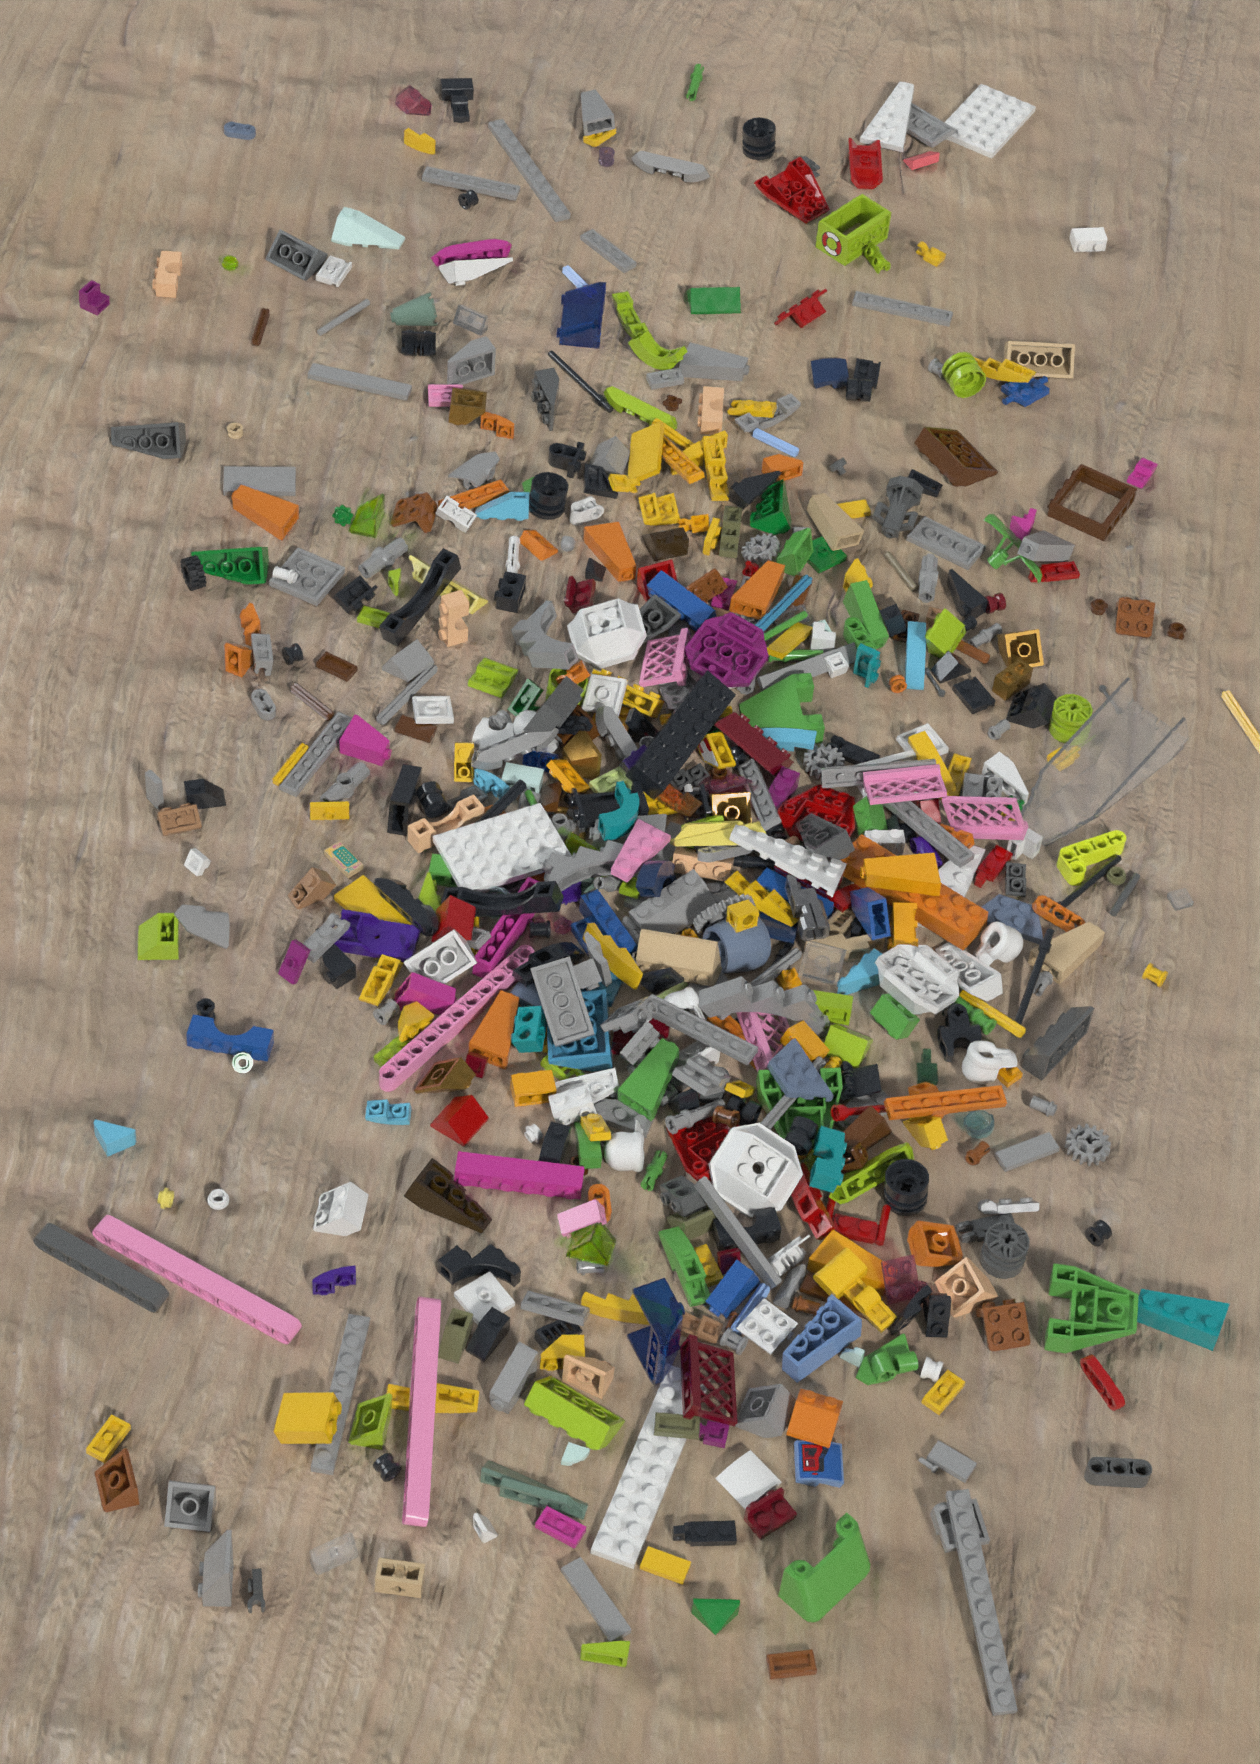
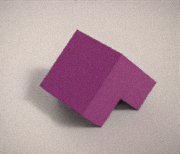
M93 280L79 290L81 309L98 316L110 305L109 296L102 293L100 284Z

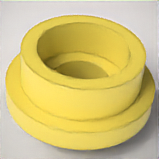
M165 1187L164 1191L159 1192L157 1203L160 1204L161 1209L171 1208L174 1200V1191H170L169 1188Z

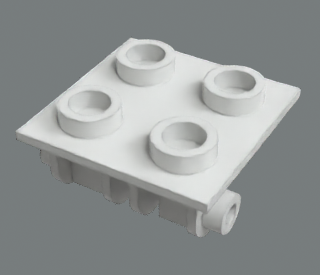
M810 1235L803 1239L800 1236L767 1259L779 1277L805 1258L806 1251L803 1248H799L798 1245L809 1238Z
M763 1299L736 1329L771 1355L785 1338L789 1340L792 1337V1330L798 1323L769 1301Z

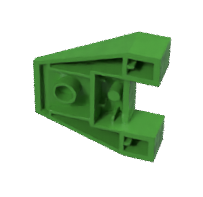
M811 673L792 674L739 704L740 714L743 713L750 719L749 724L752 727L757 725L759 728H793L817 731L815 744L823 742L825 726L822 715H803L800 706L801 702H812L814 683Z
M820 1068L819 1074L833 1094L832 1101H825V1097L815 1096L813 1100L797 1098L774 1124V1128L780 1137L785 1139L787 1133L790 1132L793 1119L797 1116L814 1121L819 1129L821 1126L832 1129L834 1120L831 1117V1107L839 1103L843 1087L841 1068ZM758 1070L756 1077L757 1099L768 1115L785 1094L781 1092L780 1086L769 1070Z
M1053 1264L1048 1295L1070 1299L1068 1320L1049 1318L1045 1333L1044 1350L1069 1353L1136 1333L1139 1294L1075 1266Z

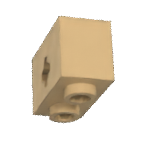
M379 1558L375 1575V1592L421 1598L425 1579V1564Z

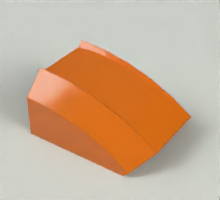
M917 1221L909 1229L907 1242L909 1243L913 1264L927 1267L956 1265L964 1259L953 1225Z

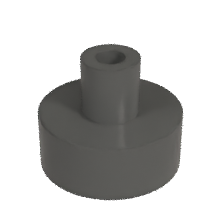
M842 457L831 464L829 468L832 472L837 470L842 475L846 473L843 466L847 462Z

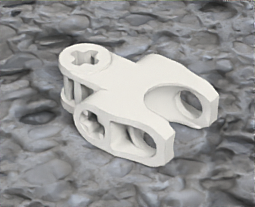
M483 717L473 734L472 742H474V748L480 750L512 737L514 723L509 722L503 730L496 731L489 728V718Z

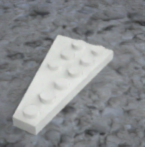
M901 81L898 83L861 135L860 143L871 145L876 140H880L882 148L904 152L914 84Z

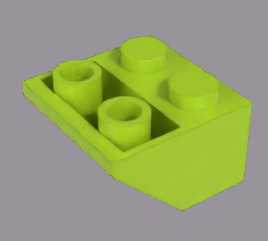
M945 608L941 613L937 614L934 620L935 624L925 634L928 653L940 659L948 651L953 653L966 633L965 625Z
M157 913L139 925L138 960H179V920L174 913Z

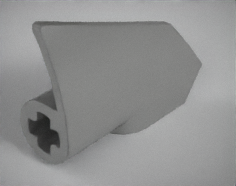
M496 452L477 454L449 474L448 478L463 479V484L467 491L480 487L485 480L491 481L500 459Z
M182 904L174 913L187 932L224 949L229 947L230 925L227 912L206 911L203 906Z

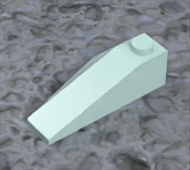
M343 207L339 213L331 238V242L345 246H352L353 244H362V247L377 245L379 248L400 249L405 241L403 235L366 214L347 207Z

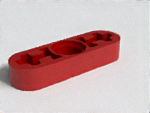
M1093 1354L1081 1358L1080 1365L1083 1372L1112 1411L1124 1407L1125 1399L1121 1391Z

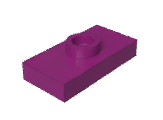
M297 939L292 940L278 974L292 985L297 984L311 950Z

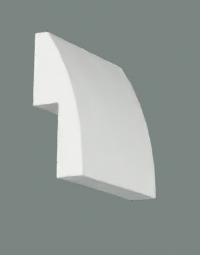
M751 1450L734 1461L716 1477V1480L745 1510L751 1502H758L769 1491L775 1490L782 1483Z

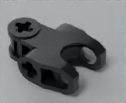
M955 1003L950 1005L947 1009L945 1025L938 1026L937 1028L939 1049L943 1054L944 1060L952 1062L955 1048L967 1050L970 1043L981 1041L982 1038L980 1025L969 1024L967 1009L961 1004Z

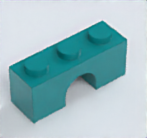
M824 1126L820 1127L814 1140L813 1155L822 1158L817 1157L811 1169L810 1187L834 1193L837 1185H841L844 1176L841 1170L845 1164L843 1154L847 1147V1142H844V1132Z

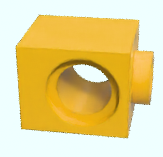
M749 899L727 906L726 922L734 928L736 933L757 926L759 910Z

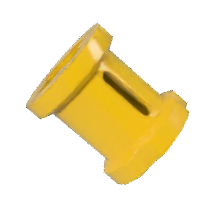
M1149 963L1142 975V979H1148L1156 983L1157 987L1160 988L1165 982L1168 972H1163L1155 968L1152 963Z

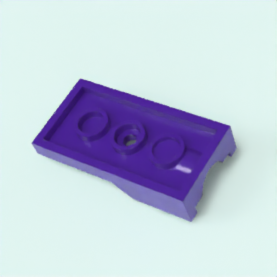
M342 909L340 919L350 922L349 929L334 943L342 952L380 958L383 954L399 959L401 962L406 961L415 954L421 934L415 926L380 920L369 913Z

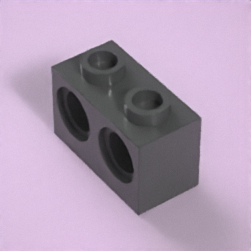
M682 1175L660 1185L662 1203L684 1218L706 1208L704 1199L694 1187L695 1184Z

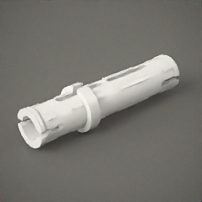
M517 536L509 538L508 560L505 564L507 572L518 573L520 568V562L518 561L520 538Z

